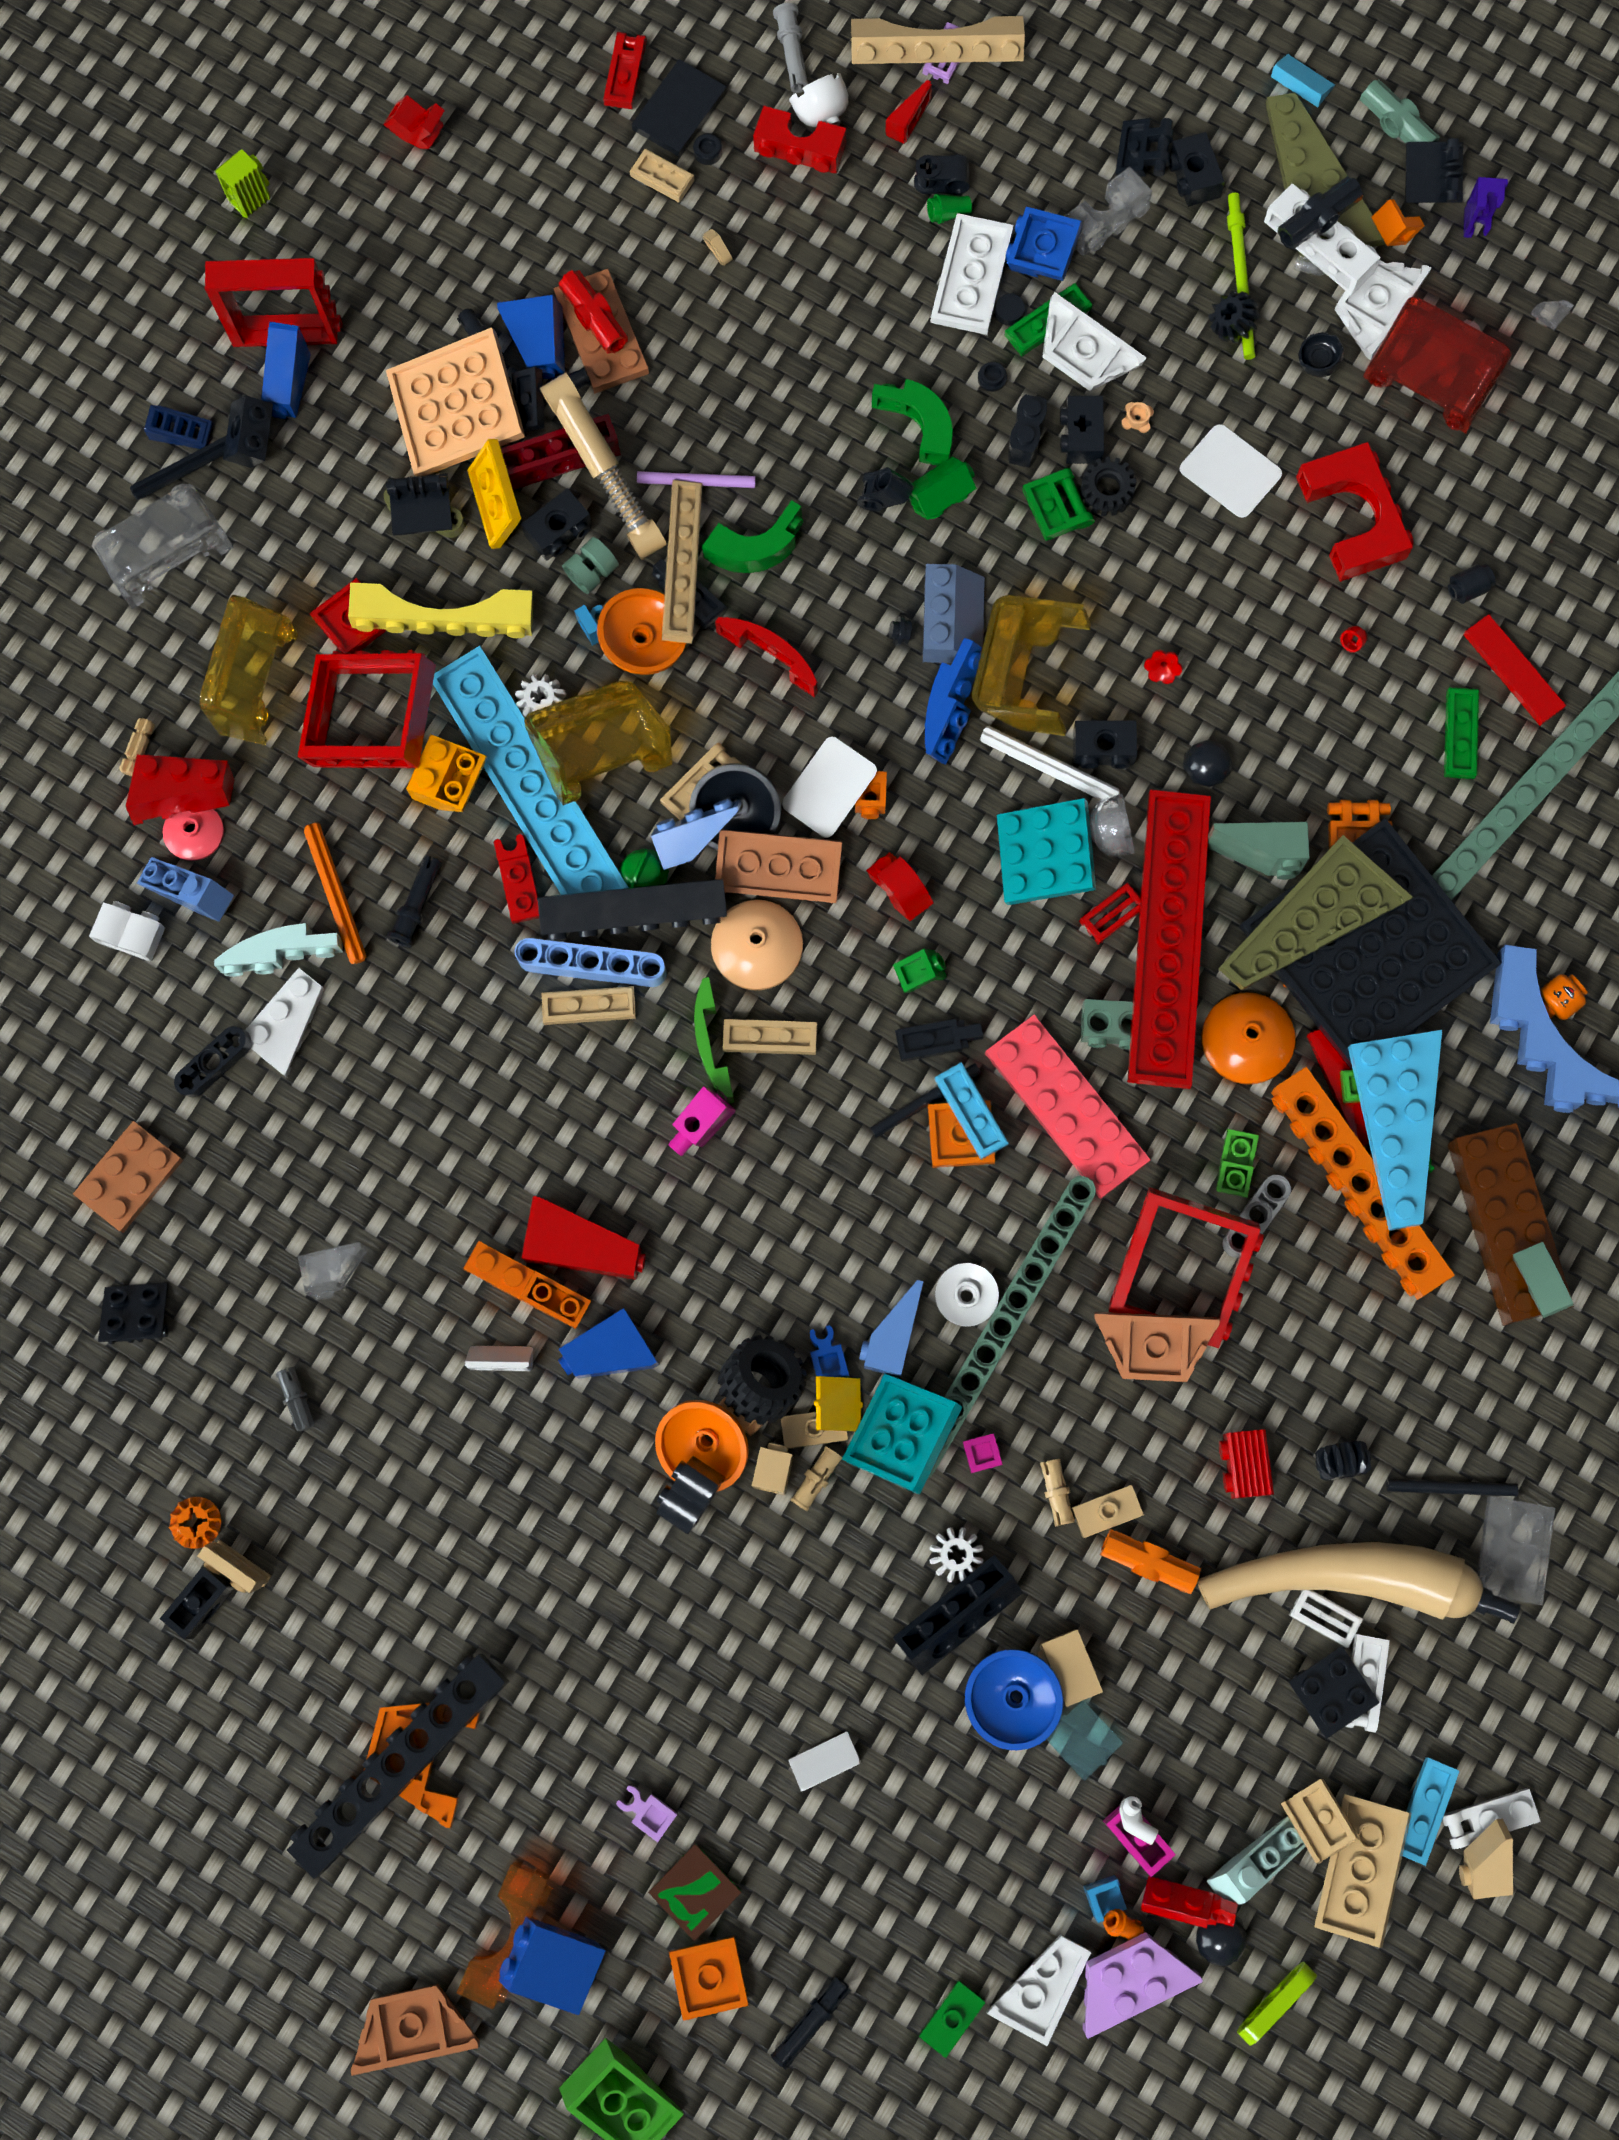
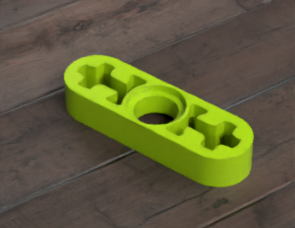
M1305 1962L1298 1964L1242 2022L1237 2033L1249 2046L1255 2044L1312 1985L1317 1974Z

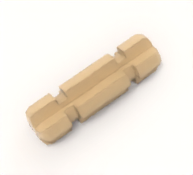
M145 718L137 720L134 728L136 732L132 733L124 754L127 757L122 759L119 767L122 773L129 776L133 775L137 754H145L150 740L148 736H151L155 726L152 721Z

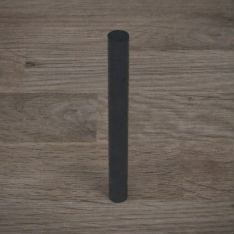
M976 1063L965 1068L971 1079L981 1074ZM936 1086L870 1127L874 1137L878 1138L928 1107V1104H933L944 1097L941 1090Z
M1387 1479L1386 1481L1387 1492L1518 1496L1517 1483Z

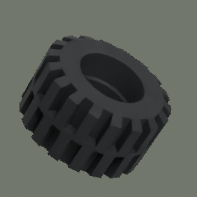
M756 1335L752 1339L747 1338L736 1347L721 1367V1374L718 1377V1384L722 1385L719 1389L720 1396L726 1397L725 1405L727 1408L731 1406L735 1410L733 1414L737 1417L741 1414L745 1417L744 1421L751 1423L753 1420H756L758 1425H764L766 1421L770 1424L774 1423L779 1418H783L803 1394L802 1391L806 1387V1381H804L807 1376L806 1370L801 1369L803 1362L801 1358L795 1357L796 1351L792 1347L790 1349L785 1347L786 1342L782 1340L776 1342L774 1337L768 1335L765 1339L761 1335ZM752 1371L765 1376L771 1383L772 1388L760 1384L753 1376Z

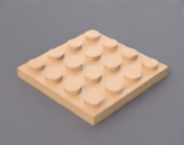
M492 327L386 370L414 476L430 475L474 458L488 439H498L499 445L502 447L525 437L497 333Z

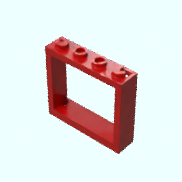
M314 258L205 261V291L233 347L267 346L270 322L299 326L307 345L337 344L338 332L342 328V318L340 314H337L335 300H331L329 285H325L324 272L318 269ZM309 289L319 314L243 316L232 291Z
M383 650L381 654H371L366 651H355L354 654H344L339 651H333V654H316L298 758L312 767L419 768L436 664L429 660L425 653H415L413 650H409L407 653ZM413 673L400 746H325L338 674Z
M1149 1187L1109 1303V1312L1158 1315L1125 1304L1158 1206L1246 1234L1218 1315L1220 1324L1207 1344L1219 1349L1221 1341H1227L1230 1336L1233 1323L1228 1321L1232 1310L1238 1312L1241 1305L1243 1293H1240L1239 1290L1242 1281L1248 1282L1254 1266V1264L1249 1263L1253 1251L1259 1252L1263 1242L1264 1234L1260 1233V1224Z

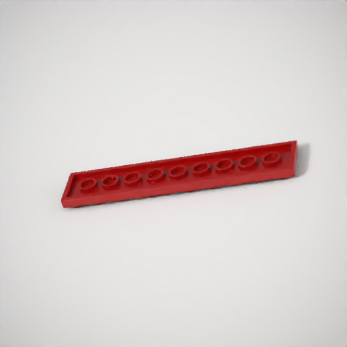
M1150 790L1148 794L1128 1083L1190 1089L1192 1086L1211 796Z

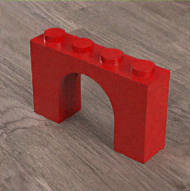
M1368 442L1301 464L1296 476L1307 503L1336 493L1348 492L1364 498L1374 511L1375 526L1370 531L1335 543L1329 554L1340 582L1406 560L1414 545L1411 532L1408 529L1405 530L1402 523L1400 506L1397 503L1394 504L1390 495V483L1386 477L1382 476L1379 469V457L1375 451L1371 450Z

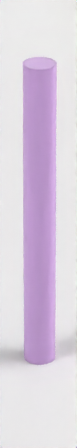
M637 471V483L672 485L673 480L702 483V486L755 488L756 482L755 476Z

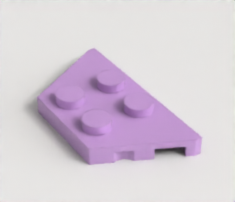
M1145 1932L1086 1962L1085 1978L1087 1980V1987L1084 1992L1086 2013L1083 2031L1087 2039L1202 1983L1203 1980L1195 1969L1188 1967L1178 1956L1169 1949L1162 1947L1156 1939Z

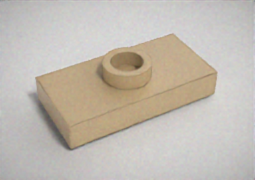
M644 149L630 170L632 178L679 203L694 182L693 174L647 149Z
M816 1412L781 1418L784 1446L787 1449L848 1441L847 1431L816 1430Z
M1132 1485L1071 1508L1083 1538L1144 1515Z

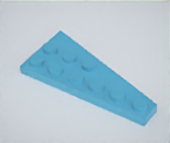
M1442 1030L1356 1043L1348 1047L1389 1231L1423 1224Z

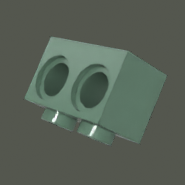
M1085 999L1082 1005L1081 1042H1087L1088 1046L1093 1048H1104L1107 1044H1119V1048L1130 1050L1131 1033L1126 1032L1122 1028L1121 1022L1125 1020L1132 1021L1133 1002ZM1095 1018L1104 1021L1106 1029L1096 1031L1091 1027L1090 1021Z

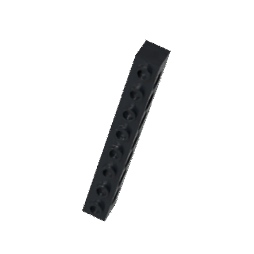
M483 1653L478 1654L476 1657L472 1654L466 1657L457 1667L460 1673L452 1681L446 1678L434 1690L435 1699L428 1706L424 1702L419 1705L410 1715L413 1721L404 1730L401 1726L398 1727L386 1739L389 1746L381 1754L377 1750L371 1754L362 1764L365 1770L357 1778L353 1775L350 1776L338 1788L342 1794L333 1803L329 1799L323 1803L314 1813L317 1819L309 1827L306 1824L302 1825L290 1837L294 1843L287 1851L313 1879L321 1876L510 1682ZM465 1680H470L475 1684L476 1693L472 1699H466L461 1694L460 1687ZM442 1704L448 1705L452 1710V1718L448 1723L441 1722L437 1717V1710ZM417 1729H423L428 1734L429 1740L425 1747H419L414 1743L413 1735ZM394 1753L402 1755L405 1761L404 1768L400 1772L393 1770L390 1766V1758ZM370 1777L376 1778L380 1782L381 1790L377 1796L370 1795L366 1790V1783ZM346 1802H350L356 1807L357 1814L354 1820H348L343 1816L342 1807ZM321 1827H327L332 1832L333 1838L329 1845L321 1843L318 1838V1832Z

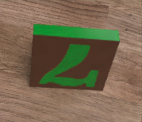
M695 1843L648 1893L695 1942L742 1891Z

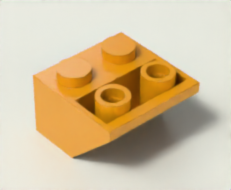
M430 734L420 757L419 768H415L406 789L415 801L438 810L463 812L487 756Z

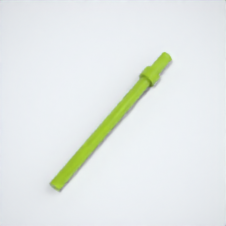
M1230 193L1228 195L1230 215L1227 216L1228 230L1232 234L1237 292L1241 293L1243 291L1249 295L1243 229L1246 227L1245 216L1241 213L1239 193ZM1251 329L1248 332L1249 339L1242 337L1243 356L1246 360L1255 358L1254 336Z

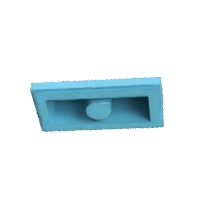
M1289 54L1274 65L1271 74L1273 79L1317 108L1335 86V84Z

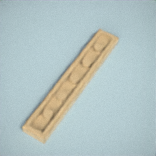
M680 480L672 481L662 640L692 644L702 483Z

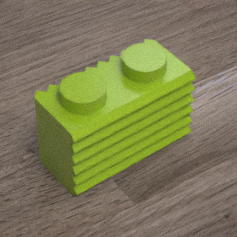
M241 149L218 167L215 172L227 200L244 218H248V214H253V210L257 211V207H261L262 203L270 200V194L267 189L270 182L261 172L264 168L257 157L253 154L248 156Z

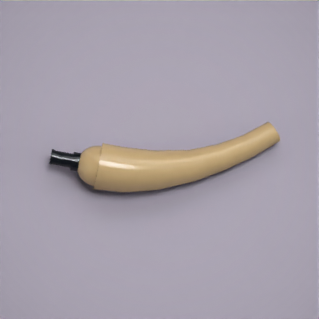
M1383 1542L1326 1544L1277 1553L1237 1564L1200 1578L1197 1581L1202 1597L1209 1609L1249 1596L1286 1590H1331L1370 1596L1409 1607L1442 1620L1445 1617L1462 1618L1472 1612H1477L1482 1615L1488 1613L1514 1624L1521 1604H1516L1496 1596L1492 1590L1483 1587L1478 1574L1465 1564V1559L1422 1546Z

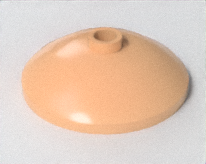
M749 900L731 907L727 910V917H721V923L715 925L712 933L711 952L717 969L729 982L744 989L766 990L783 983L794 973L802 957L803 939L798 923L786 909L770 901ZM754 935H759L762 938V941L758 944H754L750 940Z

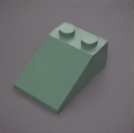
M1308 822L1214 823L1208 835L1207 848L1265 875L1277 876V879L1281 880L1293 879L1296 875L1300 874L1309 859Z

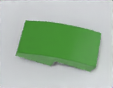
M1227 1128L1216 1191L1248 1197L1259 1135Z

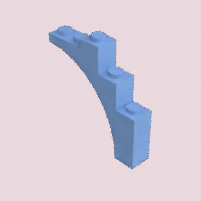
M1505 945L1497 954V958L1502 964L1496 968L1490 1024L1499 1025L1500 1029L1506 1031H1516L1518 1028H1521L1517 1064L1526 1065L1527 1070L1543 1072L1548 1069L1544 1105L1554 1106V1111L1571 1113L1573 1109L1576 1110L1582 1106L1584 1099H1586V1103L1591 1105H1605L1608 1102L1618 1104L1619 1108V1080L1602 1073L1581 1058L1563 1039L1551 1021L1540 994L1536 974V949Z

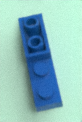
M966 638L963 639L952 664L941 663L927 706L925 720L926 753L946 765L950 755L954 752L955 744L961 731L968 722L971 710L964 705V702L971 692L972 685L979 670L983 667L988 653L977 643Z

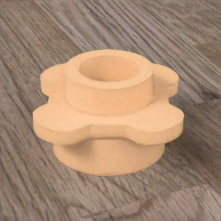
M1129 402L1126 404L1125 411L1127 413L1121 422L1122 427L1126 430L1132 428L1139 430L1141 433H1147L1150 430V417L1154 414L1153 408L1142 402ZM1135 416H1140V419H1135Z

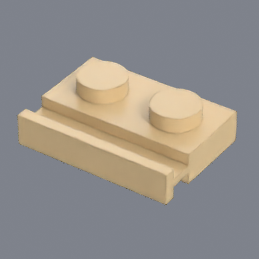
M221 1540L204 1545L197 1556L205 1562L204 1566L209 1571L218 1575L223 1574L231 1580L230 1584L232 1587L243 1593H252L261 1587H265L271 1578L270 1574Z
M1319 1779L1289 1800L1281 1803L1316 1864H1320L1326 1858L1333 1856L1359 1840L1324 1779Z

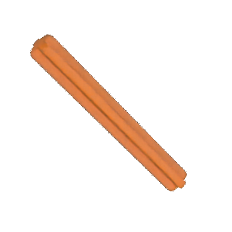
M319 823L306 825L304 834L349 962L351 964L361 963L365 961L366 953L321 825Z

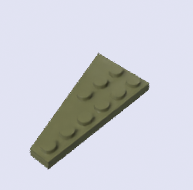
M1290 93L1267 97L1265 104L1284 189L1286 190L1293 183L1312 197L1318 192L1324 194L1348 176L1297 94ZM1363 199L1340 215L1338 222L1343 226L1349 227L1365 245L1367 244L1372 247L1385 245L1381 234L1371 218L1373 215ZM1319 236L1322 239H1328L1326 236ZM1299 252V257L1305 258V256Z
M1342 835L1219 967V970L1238 988L1243 990L1410 901L1413 897Z

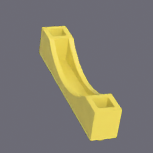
M350 583L348 617L351 627L362 632L386 629L391 633H402L404 630H413L425 635L433 634L436 631L447 632V634L453 636L477 633V635L482 637L505 634L511 638H523L525 635L532 636L533 594L530 590L502 589L490 598L474 605L456 609H435L407 602L391 593L381 584Z

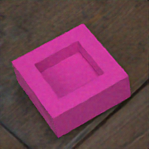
M994 1433L962 1442L971 1474L1003 1465Z

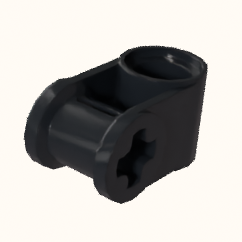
M959 154L950 156L924 155L917 160L914 187L918 192L922 194L959 195L969 190V160L966 156Z
M889 467L874 472H866L862 479L864 483L862 496L858 498L857 504L869 511H880L887 507L901 505L911 496L913 483Z

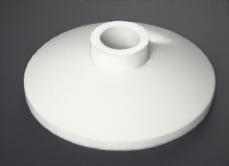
M961 1263L950 1267L942 1274L936 1286L935 1299L939 1311L948 1321L959 1326L969 1327L983 1323L993 1314L998 1304L999 1291L994 1277L985 1268L972 1263ZM965 1290L972 1293V1300L969 1302L963 1301L960 1297L961 1292Z

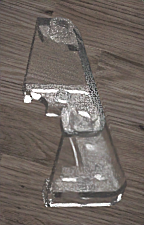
M190 484L175 486L169 494L109 530L100 531L95 535L92 543L94 552L131 609L145 602L141 594L145 588L148 591L153 589L151 581L199 552H202L204 557L210 554L208 552L210 549H216L223 555L234 548L196 488Z

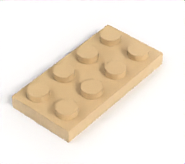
M1344 1794L1341 1809L1359 1837V1840L1330 1856L1314 1927L1382 1948L1412 1813Z

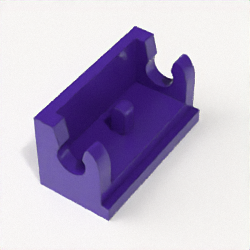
M1478 177L1464 209L1463 237L1472 238L1475 223L1483 224V235H1488L1491 229L1492 216L1496 209L1500 208L1503 204L1508 179Z

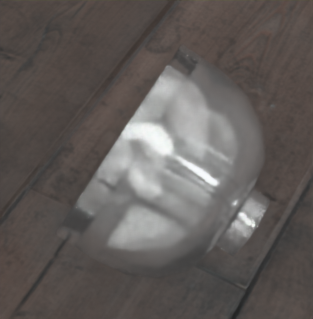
M1123 793L1101 799L1090 812L1092 841H1095L1098 850L1105 855L1117 857L1135 854Z

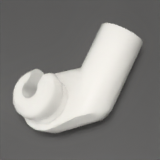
M1129 1796L1121 1802L1119 1809L1123 1828L1130 1834L1152 1845L1159 1830L1143 1822L1140 1799L1135 1796Z

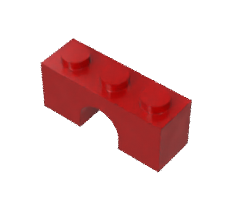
M763 106L753 135L754 152L767 158L776 157L783 159L793 165L809 166L819 172L837 173L846 147V128L818 121L816 130L810 136L797 137L791 133V113Z

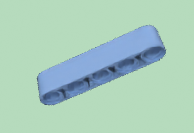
M525 938L519 941L515 947V956L521 968L532 973L645 987H657L665 981L667 976L663 959L654 953ZM531 949L538 951L537 957L534 960H523V955L526 951ZM559 953L568 955L567 961L562 965L553 963L554 957ZM589 957L599 959L597 966L590 969L583 966L584 961ZM619 961H627L630 964L629 968L624 972H616L613 969L614 965ZM651 964L660 967L659 972L654 976L644 974L645 968Z

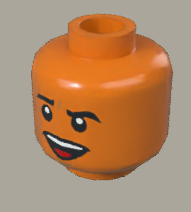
M1558 974L1540 989L1541 998L1550 1018L1556 1015L1559 1019L1566 1020L1586 1004L1585 995L1588 992L1573 974L1570 976Z

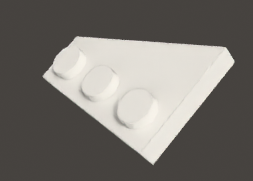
M300 968L296 970L246 1028L252 1041L251 1049L286 1078H288L291 1071L290 1066L295 1054L301 1047V1040L307 1025L311 1023L324 988Z
M1059 1935L986 2013L1048 2046L1091 1951Z

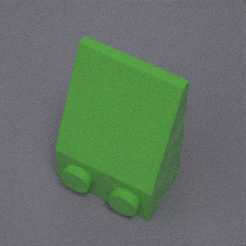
M607 2038L595 2048L559 2087L566 2109L604 2140H661L684 2115L683 2111L626 2053Z

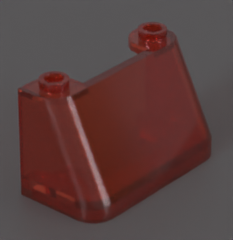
M1410 297L1398 313L1365 370L1363 377L1368 379L1375 387H1388L1393 381H1396L1445 408L1443 417L1448 427L1453 430H1460L1466 434L1503 374L1512 353L1506 345L1423 299Z

